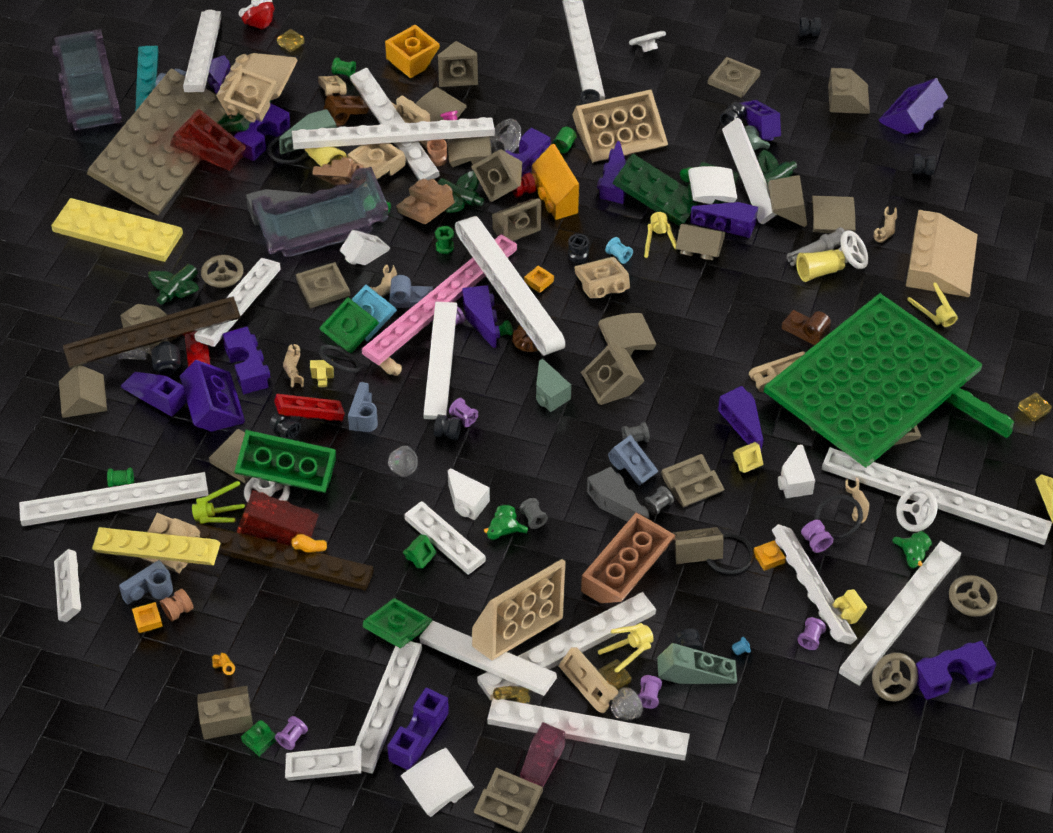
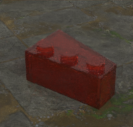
M200 109L173 134L170 143L172 147L229 171L243 157L246 149L245 145Z
M252 490L236 532L255 535L261 539H264V537L277 539V543L292 546V539L298 534H304L311 538L319 514L313 513L306 508L302 509L294 506L287 501L270 497L266 493Z

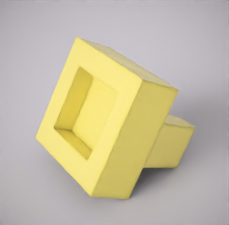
M324 360L310 361L312 379H317L318 387H327V378H334L333 366Z
M756 442L733 452L734 459L739 465V470L743 473L764 465L760 446Z
M854 589L847 590L843 596L837 598L832 604L834 608L840 609L842 612L841 618L846 619L849 624L857 623L867 608Z

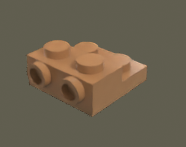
M342 157L341 160H333L332 165L323 164L322 167L314 166L313 175L333 185L368 188L371 179L370 169H365L364 165L354 163L353 159Z
M423 178L409 188L410 196L405 198L396 208L398 213L427 224L454 204L452 189L447 184L439 185L434 179L426 180Z

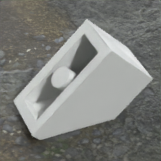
M352 230L341 247L340 252L346 256L345 260L353 265H356V263L366 265L388 252L390 247L378 236Z
M803 445L796 447L782 466L781 476H778L779 488L784 491L786 498L813 494L815 478Z
M451 468L448 470V486L455 511L464 517L476 520L490 501L489 487Z

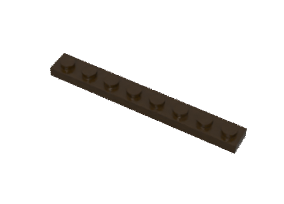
M232 296L63 345L69 368L237 320L241 316L235 298Z
M196 523L195 525L200 531V538L216 539L221 543L218 554L365 591L374 572L373 566L317 552L307 553L301 549L297 550L293 546L201 523Z

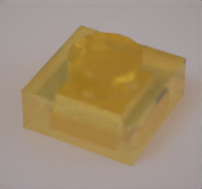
M289 29L277 38V44L292 52L304 44V37Z
M1036 392L1022 400L1018 406L1033 422L1049 413L1052 407Z
M618 659L597 670L617 690L631 682V676L625 668L618 673L615 672V668L621 664Z

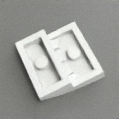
M711 166L689 169L694 201L710 205L713 204L715 199L729 203L736 201L737 194L732 169Z
M447 748L423 759L401 775L430 817L450 801L456 803L474 788Z

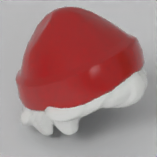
M251 0V4L248 7L239 10V16L242 17L244 24L265 29L270 25L275 9L272 0Z

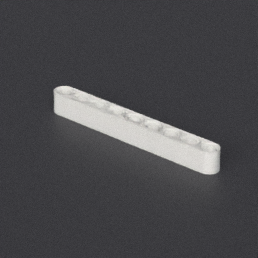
M473 216L456 222L455 229L458 237L540 353L547 355L564 349L565 339L480 219L477 216Z

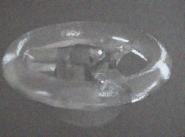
M505 119L495 127V136H491L490 140L493 153L498 151L496 142H502L505 151L508 150L512 153L519 146L521 127L516 120ZM510 125L506 132L498 135L503 127Z

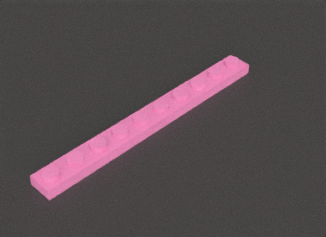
M502 234L495 239L507 258L517 250V244ZM471 258L363 347L362 354L377 365H380L434 320L435 302L454 303L462 296V288L473 287L486 275L474 258Z

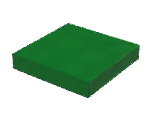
M347 297L319 329L342 349L352 354L379 322Z
M393 598L363 620V627L401 649L422 633L430 625L432 619Z

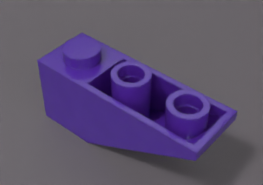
M224 55L211 60L207 81L211 89H214L216 95L220 90V86L225 81V77L231 70L230 62Z
M617 141L615 148L610 150L609 163L604 165L603 178H599L597 189L600 190V199L623 204L627 193L612 184L626 164L620 141Z
M740 202L692 206L690 223L750 238L757 222L758 207Z
M488 285L462 288L465 318L493 348H496V339L500 338L499 326L494 324V322H497L496 309L492 310L494 296L489 294Z
M134 372L121 385L122 389L171 417L186 404L183 385L167 376Z

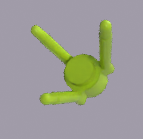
M237 481L206 497L196 499L197 503L192 505L194 520L201 524L209 522H235V518L213 516H215V513L243 509L245 507L244 504L214 508L213 504L207 501L239 486L240 482Z

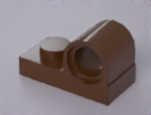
M327 96L323 110H328L336 126H342L347 122L350 114H367L369 106L361 96Z
M793 310L782 323L783 330L813 345H816L830 334L831 330L830 318L820 311H816L809 318Z

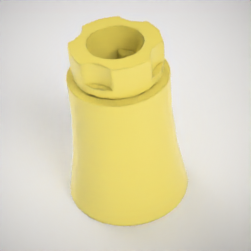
M335 147L305 148L308 155L321 167L323 164L332 165L333 160H341L342 157L347 158L344 151Z
M839 249L799 253L796 259L798 274L802 281L807 282L816 277L843 270L845 268V256Z

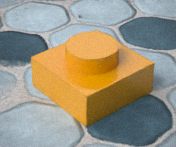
M538 265L524 277V282L541 293L554 282V275Z
M775 540L754 547V556L764 571L785 563L786 558Z
M156 602L132 609L139 633L163 627Z

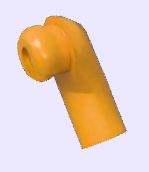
M225 653L212 656L214 668L222 667V671L226 675L234 673L235 666Z

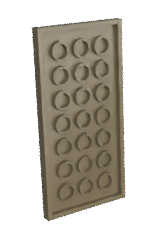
M172 68L94 161L87 172L89 176L156 215L161 213L221 134L215 135L212 127L226 113L216 94L205 88L204 92H184L185 76Z

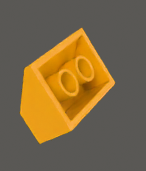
M552 144L532 164V175L535 179L540 199L545 201L547 211L552 213L555 220L578 213L579 183L555 144Z

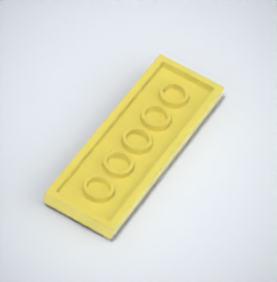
M72 198L69 199L51 225L52 231L163 262L167 260L183 234L181 227Z

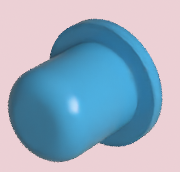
M741 637V641L732 645V650L736 655L751 652L750 644L744 637Z

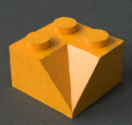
M413 25L385 41L386 59L409 78H412L426 70L440 44L417 25Z

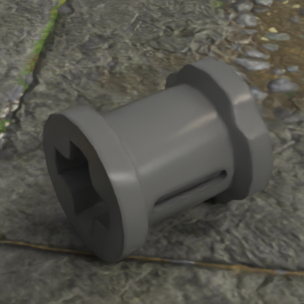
M642 422L638 426L629 428L623 426V440L631 435L636 442H648L650 435L647 424Z
M660 486L651 497L643 499V504L647 511L655 516L660 513V509L664 506L671 505L674 502L672 493L664 486Z
M536 498L525 500L519 507L520 512L525 514L529 520L528 525L532 529L543 526L548 520L547 514L539 508V502Z

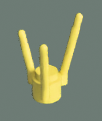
M662 212L654 213L650 219L651 224L647 225L648 234L644 252L645 258L648 257L653 231L657 234L666 233L667 231L674 249H676L677 243L670 224H668L666 214Z
M933 283V286L943 305L937 308L936 316L909 297L907 299L912 305L931 318L936 325L942 324L943 327H949L958 319V316L950 307L937 283Z
M642 623L611 629L610 632L612 634L630 632V634H628L627 639L598 650V654H604L627 644H630L633 648H639L615 668V672L618 673L642 652L651 648L650 643L653 642L652 631L647 625Z

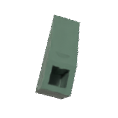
M325 109L308 114L279 137L280 154L298 150L293 149L292 131L336 128V123L328 110Z
M672 643L657 657L658 676L660 679L678 684H728L737 682L735 660Z

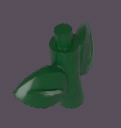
M764 149L757 158L767 185L770 180L791 177L789 175L797 168L795 161L790 163L785 161L779 165L775 157Z
M474 171L462 175L456 185L443 178L438 182L439 185L447 184L452 189L454 204L444 210L447 213L459 212L463 210L465 204L482 206L484 203V198L479 197V194L475 192L478 188L479 180Z
M187 264L175 275L166 271L148 272L150 281L160 290V296L156 300L161 305L166 301L170 302L175 296L182 298L199 289L198 284L192 282L198 275V271L191 264Z

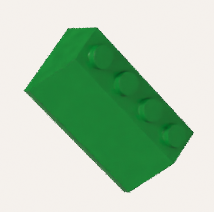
M246 430L234 473L325 493L335 465L336 449Z

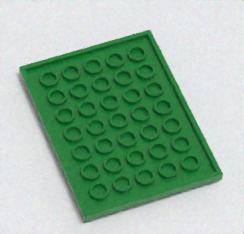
M879 293L764 386L763 392L867 468L948 399L958 388L962 387L981 370L982 364Z

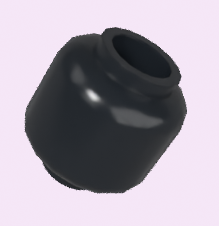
M164 341L152 349L153 369L164 376L176 373L181 366L179 348L171 344V342Z

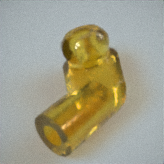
M503 686L493 690V697L496 700L517 698V702L520 703L530 701L529 691L525 687Z

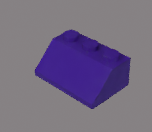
M937 78L908 87L880 117L879 121L903 134L918 133L924 128L923 125L934 117L933 114L943 107V103L948 96Z
M195 360L180 375L194 426L215 431L245 422L230 372Z

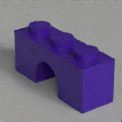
M270 103V107L262 122L258 120L251 122L247 130L237 132L234 135L235 152L255 161L266 150L264 135L278 137L290 128L289 112Z
M530 128L519 138L520 154H515L508 150L505 151L522 161L521 177L532 170V164L550 146L551 138Z
M248 327L223 333L224 347L230 363L244 361L235 364L237 381L243 395L268 388L267 378H270L268 366H263L262 364L264 358L261 349H256L258 344L255 334L251 335Z
M982 641L966 643L959 649L953 651L946 650L936 657L930 659L926 657L916 663L918 670L917 685L926 700L949 692L952 682L950 672L961 673L971 685L991 678L996 663Z
M425 688L413 706L414 713L408 727L403 728L400 726L387 746L389 761L406 770H409L417 763L449 713L448 698L428 688Z

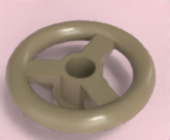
M229 255L212 257L204 263L201 269L203 280L208 285L217 288L232 286L243 275L242 263L237 258ZM225 261L233 263L237 267V272L228 270V267L225 266ZM218 262L219 267L216 268V271L208 275L209 267Z
M973 575L962 576L956 579L950 586L949 598L952 605L965 615L984 616L990 613L997 604L995 588L981 577ZM973 582L972 588L966 593L956 594L960 585ZM980 585L988 591L990 595L989 603H986L981 598L979 592Z
M890 653L882 657L875 665L872 674V684L876 693L887 701L905 699L913 692L918 681L916 664L909 656L903 653ZM900 661L908 665L911 674L910 681L905 679L900 672ZM893 684H901L906 687L897 694H890L884 691V689Z

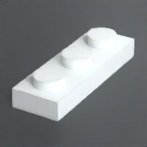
M70 549L66 550L54 561L58 620L64 622L69 621L81 611L76 552Z
M357 745L286 753L285 778L291 781L361 773L362 749Z

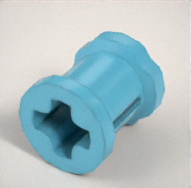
M618 237L612 238L605 248L607 254L614 255L622 264L628 262L633 254V249L622 244Z

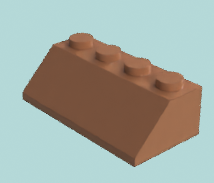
M635 513L583 573L581 592L599 603L622 602L674 540L675 535L642 515Z

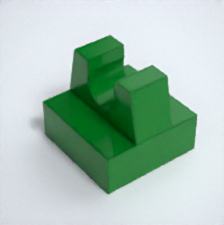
M422 534L413 540L412 544L403 551L407 560L412 561L417 568L422 569L437 553L427 535Z
M259 720L241 736L242 742L258 756L263 754L277 741L275 739L276 734L262 720Z

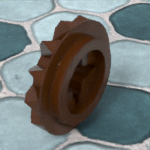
M519 325L518 329L513 332V343L515 346L527 352L537 351L538 349L530 337L526 338L527 333Z

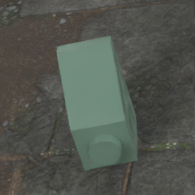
M541 359L538 367L536 400L541 406H545L552 412L571 399V384L546 361Z

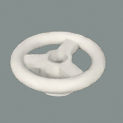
M659 31L631 39L629 44L642 46L643 52L658 49L655 40L664 37L666 32Z
M846 230L841 235L839 251L843 252L845 263L849 262L857 269H864L868 264L866 247L855 232Z
M253 477L247 482L244 489V496L248 504L259 510L276 509L283 505L290 495L289 485ZM252 489L260 492L263 497L262 503L252 498ZM283 489L282 496L277 501L270 503V497L273 496L274 492Z
M915 486L908 489L901 496L897 504V518L903 528L908 531L918 532L930 526L936 517L938 508L934 493L926 487ZM913 494H923L918 502L905 504ZM903 511L911 512L915 516L917 525L908 523Z

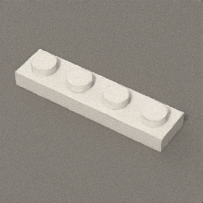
M421 501L405 513V520L422 535H427L432 544L468 575L486 561L483 553L424 502Z

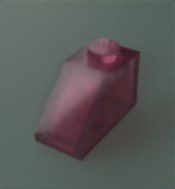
M542 722L529 747L520 773L521 778L541 787L544 786L565 748V731Z

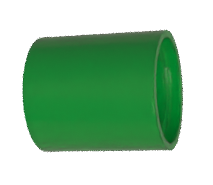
M563 127L552 144H555L560 153H567L576 140L577 134L572 128Z

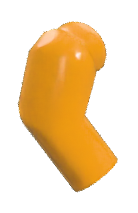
M298 534L291 542L293 548L301 549L307 553L323 552L327 549L325 540H314L304 534Z

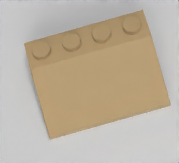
M257 53L238 56L216 95L227 115L231 114L227 112L223 99L240 68L277 81L278 87L270 99L273 100L278 98L298 61L296 57Z
M652 90L576 106L572 114L577 132L592 163L609 160L610 150L615 148L617 141L621 143L624 156L668 146Z
M919 210L915 224L906 287L936 292L933 283H937L943 293L969 297L978 234L940 213Z
M563 559L559 560L490 600L472 627V647L490 660H494L563 618L565 561Z

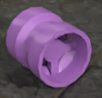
M820 520L809 522L801 531L803 537L810 541V547L815 553L826 550L833 543V537L829 532H825V526Z

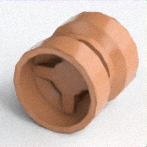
M444 139L429 140L427 143V155L435 166L444 165L447 162L446 141Z
M183 589L176 591L172 598L166 597L160 601L163 611L171 621L178 619L180 613H188L194 608L189 596Z

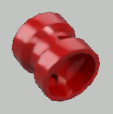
M526 173L521 177V186L512 190L515 197H520L526 192L529 194L536 192V183L532 173Z

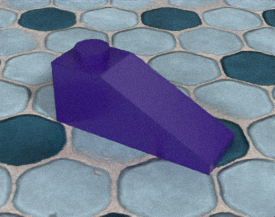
M757 100L740 103L746 109L745 119L749 126L756 127L759 137L763 141L774 140V137L781 136L779 112Z
M740 386L720 396L718 411L748 445L756 442L759 444L761 451L763 436L753 395L747 392L743 386Z

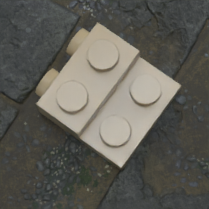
M240 68L223 99L227 112L235 116L238 113L242 114L250 122H255L256 120L262 122L270 107L269 101L278 87V83L273 79Z
M391 143L365 144L347 154L348 158L354 160V163L362 164L365 169H370L371 178L377 180L385 173L391 176L406 166L405 154L402 150L391 145Z
M615 257L575 266V274L582 281L583 290L589 298H602L606 294L622 293L630 288L629 273Z
M159 513L156 514L148 530L149 533L200 538V531L194 525ZM142 558V559L147 560V561L152 562V563H155L156 561L160 560V559ZM160 560L166 569L179 574L182 568H185L188 564L187 562Z

